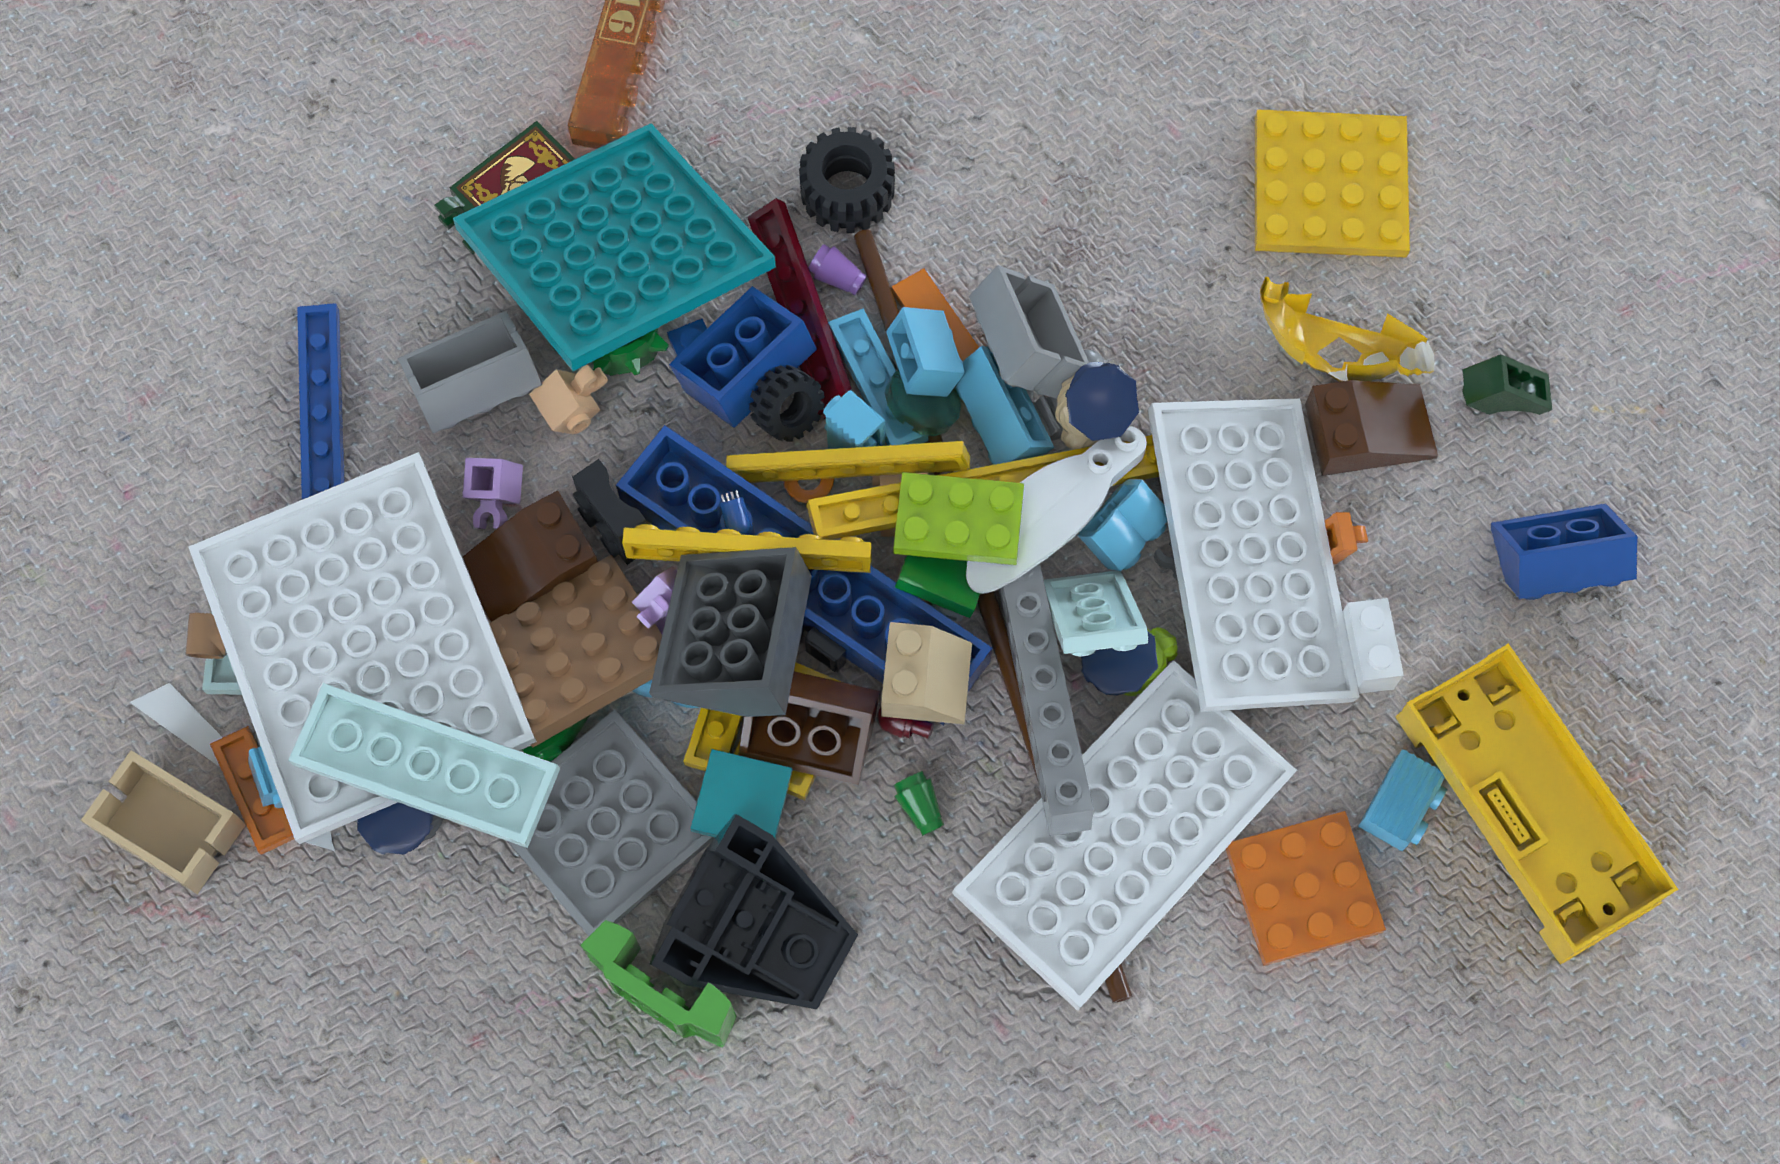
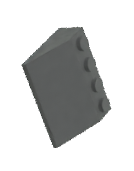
M796 547L680 556L649 691L652 698L744 717L786 715L812 578Z

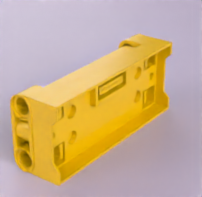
M1509 643L1441 685L1410 700L1402 711L1395 716L1416 749L1422 746L1426 748L1545 926V928L1539 931V934L1560 965L1663 903L1662 900L1679 890Z

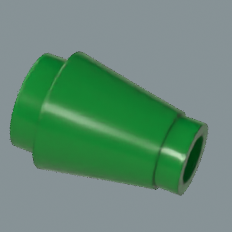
M923 771L893 785L897 792V795L894 796L917 829L920 830L922 836L944 826L931 778L927 779Z

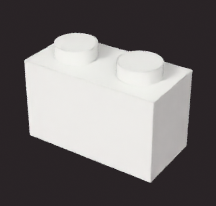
M1388 598L1347 603L1343 610V616L1359 694L1394 690L1404 674Z

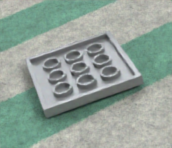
M614 709L552 761V763L558 764L560 771L528 848L509 841L507 842L584 932L590 936L605 920L617 924L707 847L715 837L691 832L690 828L697 801Z

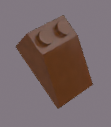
M1348 380L1312 386L1305 407L1322 476L1437 459L1438 452L1420 384Z
M558 490L521 509L462 556L481 605L491 622L505 614L509 615L516 611L522 604L532 602L547 594L559 583L568 582L583 574L593 564L598 562L594 551Z

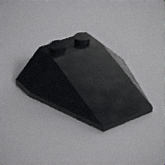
M734 814L704 851L663 923L650 965L688 986L705 988L709 982L725 993L818 1009L858 934L773 835L741 816Z

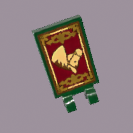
M536 121L449 187L453 197H445L434 205L435 209L440 213L438 219L449 230L455 225L454 217L575 160V158ZM463 240V245L470 251L472 255L475 254L474 250L469 246V244L465 240Z

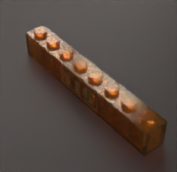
M605 0L567 125L572 144L598 149L627 135L629 119L626 115L629 107L634 108L638 96L636 81L638 75L643 76L647 66L646 47L648 43L653 44L657 28L654 20L656 13L663 11L665 0Z

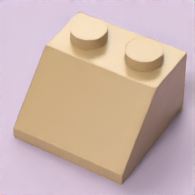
M890 622L881 700V716L965 724L972 643L933 626Z

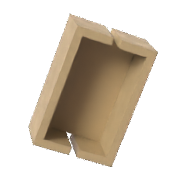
M132 750L108 781L126 795L127 798L122 803L111 793L103 789L80 820L101 836L197 895L219 864L214 859L216 853L219 852L225 856L246 826L235 813Z

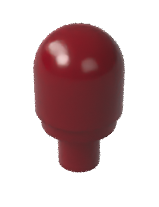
M881 707L877 713V722L880 728L900 738L906 737L910 739L913 734L929 739L933 732L934 723L923 720L881 716Z

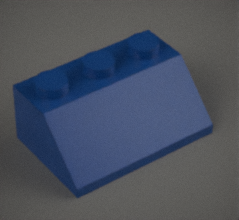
M1606 503L1491 522V532L1504 580L1519 599L1535 600L1542 598L1546 594L1558 592L1577 593L1583 588L1600 585L1612 587L1621 584L1623 581L1637 579L1638 536Z

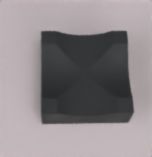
M597 459L572 476L577 490L572 495L580 506L577 509L590 528L596 525L602 535L600 540L613 558L620 555L628 565L635 559L626 558L622 544L624 528H635L637 525L647 524L646 519L637 508L627 505L618 498L609 484L606 467Z

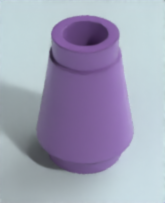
M823 244L808 267L809 271L814 274V279L850 292L855 296L867 279V276L835 246L829 248Z

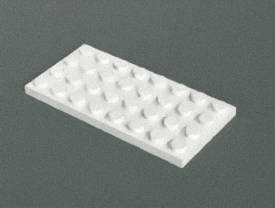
M1300 398L1152 403L1148 408V415L1201 712L1348 703L1357 700L1360 696Z
M1174 660L1082 755L1094 809L1091 830L1049 836L1041 798L952 892L956 898L1077 1011L1297 771L1230 710L1201 712L1195 679Z

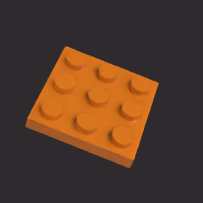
M1345 811L1232 841L1225 849L1263 966L1378 935L1386 931Z

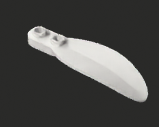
M1129 426L1122 437L1099 440L1083 454L1071 456L1047 465L1020 482L1024 483L1017 564L1008 565L968 561L966 579L969 587L976 593L982 594L1002 588L1033 569L1070 541L1100 509L1105 501L1109 487L1142 461L1147 444L1144 434L1139 429ZM1095 462H1101L1105 465L1098 466L1095 464Z

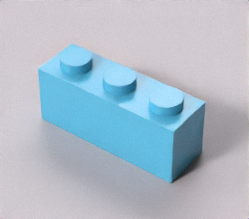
M979 347L962 361L965 373L956 384L955 389L958 396L964 401L972 418V425L980 434L988 450L989 460L993 465L1043 456L1054 448L1026 389L1012 387L1005 383L1000 376V369L989 347Z

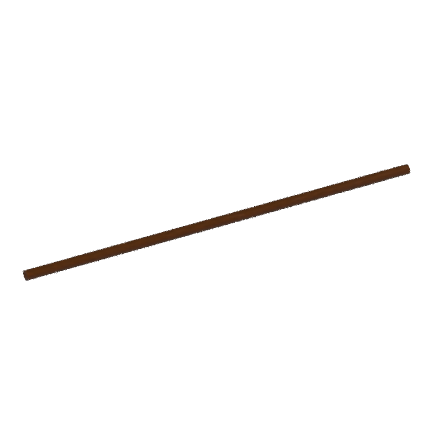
M869 229L861 230L854 235V240L885 331H887L898 315L899 310L873 233ZM908 394L929 433L928 441L924 443L943 442L928 396ZM954 471L933 473L934 475H942L947 473H953ZM995 591L984 594L980 593L977 604L1037 778L1006 624ZM1120 964L1105 980L1112 1003L1122 1002L1133 997L1122 964Z

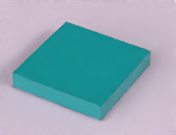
M711 749L690 828L691 832L716 837L731 817L737 814L770 833L776 839L793 772L792 768Z

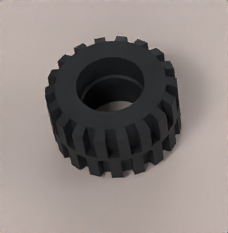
M840 127L831 129L832 134L829 136L823 132L817 136V144L810 142L806 146V154H802L800 159L799 178L802 204L806 205V212L810 218L816 216V223L824 227L826 224H830V231L838 233L840 228H846V233H855L856 227H861L862 230L869 229L870 222L874 221L878 224L883 219V212L888 213L892 206V199H894L895 166L894 162H892V154L889 148L884 149V142L879 137L872 140V133L867 130H863L860 134L856 133V127H848L847 132H840ZM844 171L856 172L867 179L864 184L854 189H840L828 182L829 178Z

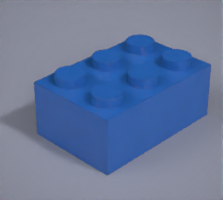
M752 286L669 365L685 393L735 428L752 412L749 410V403L754 402V399L750 397L752 390H758L759 387L756 383L759 379L762 381L766 379V372L771 370L775 373V367L780 365L785 368L786 365L798 368L817 348L802 319Z

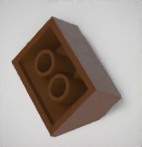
M794 671L786 715L744 717L738 755L790 767L793 771L859 785L874 728L880 691Z

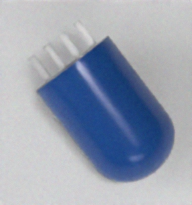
M735 491L737 499H735L733 492H730L732 500H730L728 493H726L727 501L725 502L724 496L721 495L723 503H720L726 528L738 531L741 535L746 534L751 527L743 497L739 498L738 491Z

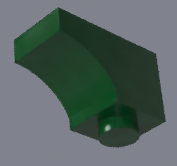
M1502 354L1462 369L1464 382L1462 392L1466 406L1489 415L1504 411H1524L1541 415L1552 410L1549 374Z

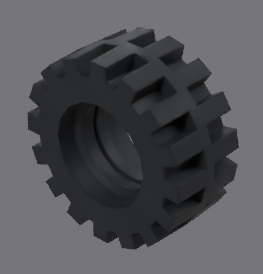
M781 365L775 367V373L769 370L765 373L766 379L764 381L758 380L756 383L759 387L757 391L752 390L750 397L754 399V402L749 403V410L753 412L750 416L756 422V425L777 440L793 442L794 437L798 440L803 438L805 430L810 433L814 429L812 426L814 421L819 422L821 416L818 412L819 410H824L825 405L820 400L825 398L824 392L820 390L821 385L805 372L791 365H786V368ZM794 393L791 405L780 414L783 402Z

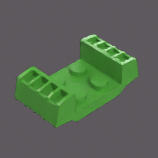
M607 920L580 945L590 961L604 973L605 979L616 994L683 1038L697 1036L721 1048L725 1046L735 1022L736 1014L730 1000L714 985L708 982L691 1009L685 1005L686 1001L668 988H664L661 993L653 988L654 984L649 981L651 978L631 965L641 950L633 932Z

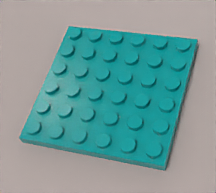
M652 123L453 218L456 230L572 371L776 267L775 256Z

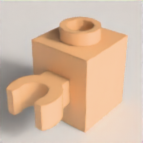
M586 365L577 373L556 369L542 382L541 386L535 388L529 395L552 431L577 434L585 430L591 424V419L601 411L591 393L603 387L608 379L601 368L598 367L593 371L589 365Z

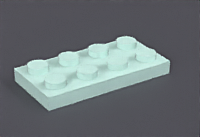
M1116 570L1044 579L1053 625L1064 654L1071 653L1074 656H1088L1093 654L1095 650L1113 648L1117 651H1128L1135 649L1137 645L1148 644L1147 626L1121 571Z

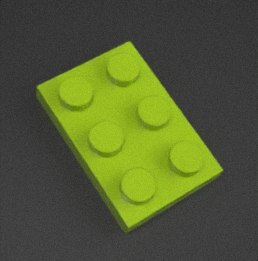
M902 472L893 547L894 554L1016 565L1024 483Z

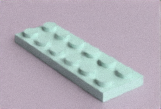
M325 683L320 688L288 759L294 766L526 848L529 846L560 771L558 764Z

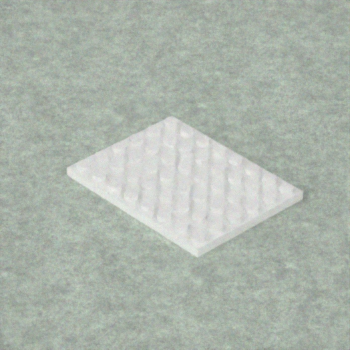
M419 452L188 546L294 839L299 844L397 803L391 799L294 766L288 761L323 683L517 751L537 742Z

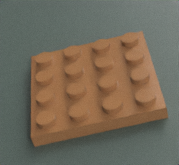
M612 555L593 564L588 571L574 579L559 583L552 591L538 599L526 602L509 615L505 614L489 623L523 706L525 716L537 741L531 744L532 748L653 678L662 634L656 624L648 629L636 617L641 613L632 603L637 594Z

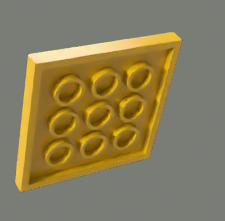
M1257 109L1255 114V251L1407 258L1410 252L1407 116Z

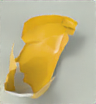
M1265 277L1260 289V300L1265 319L1278 343L1288 355L1301 365L1305 362L1311 368L1329 374L1338 382L1348 380L1373 381L1382 379L1396 371L1407 377L1413 374L1418 376L1435 371L1434 353L1429 345L1428 338L1388 313L1380 333L1311 315L1306 312L1312 293L1302 295L1288 294V282L1275 284L1270 281L1269 277ZM1339 337L1362 353L1357 362H1344L1342 368L1333 367L1317 354L1321 349Z

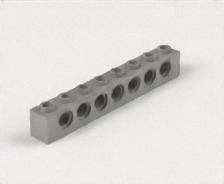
M1038 564L1015 581L998 590L1049 836L1091 830L1094 809L1041 566Z

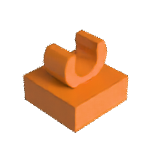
M1336 512L1325 520L1333 564H1338L1357 551V543L1368 542L1366 527L1362 525L1353 526L1350 512Z

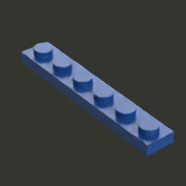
M336 303L297 307L302 500L344 483L340 313Z

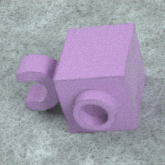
M465 459L463 498L480 502V507L473 515L474 528L486 529V521L491 514L494 518V529H498L507 521V515L502 509V505L520 504L523 465L504 459Z
M673 566L657 575L632 601L641 612L636 617L648 629L656 624L662 635L677 570Z

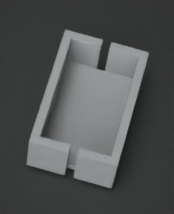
M997 265L970 294L969 298L976 312L975 317L985 333L987 345L1000 369V376L1008 385L1030 391L1033 390L1039 395H1046L1057 399L1062 389V383L1074 376L1083 365L1089 363L1054 284L1031 276L1025 279L1024 274Z
M507 311L398 358L432 433L442 429L453 428L460 421L478 413L489 412L496 405L514 397L527 395L532 389L542 385L528 349Z

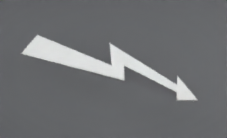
M170 683L130 702L219 766L210 743L223 737ZM255 734L254 737L257 741L258 746H261L257 734ZM330 831L306 841V843L334 851Z

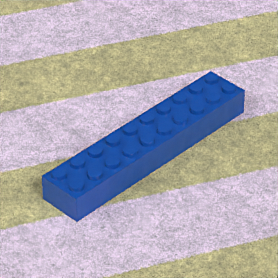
M666 425L663 426L616 484L619 499L627 505L637 508L646 521L658 527L659 530L676 531L679 527H692L700 532L717 533L719 530L727 529L720 503H723L721 495L724 496L726 502V493H728L729 499L732 500L730 492H733L734 498L737 499L735 491H738L739 498L743 497L751 523L749 531L744 535L758 536L761 532H775L782 537L798 538L804 534H814L810 523ZM871 566V573L808 569L812 578L802 628L807 632L812 627L818 629L846 649V659L882 684L884 681L890 622L933 626L971 642L968 692L990 664L992 647L917 596L895 588L896 582L873 566Z

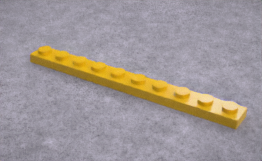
M1152 435L1145 436L1147 444L1142 461L1112 486L1123 484L1128 479L1146 480L1159 477ZM1090 447L938 476L1020 483L1043 467L1071 456L1081 455ZM1095 462V464L1098 466L1105 465L1101 462ZM901 482L809 499L806 507L814 535H818L824 540H834L896 528Z

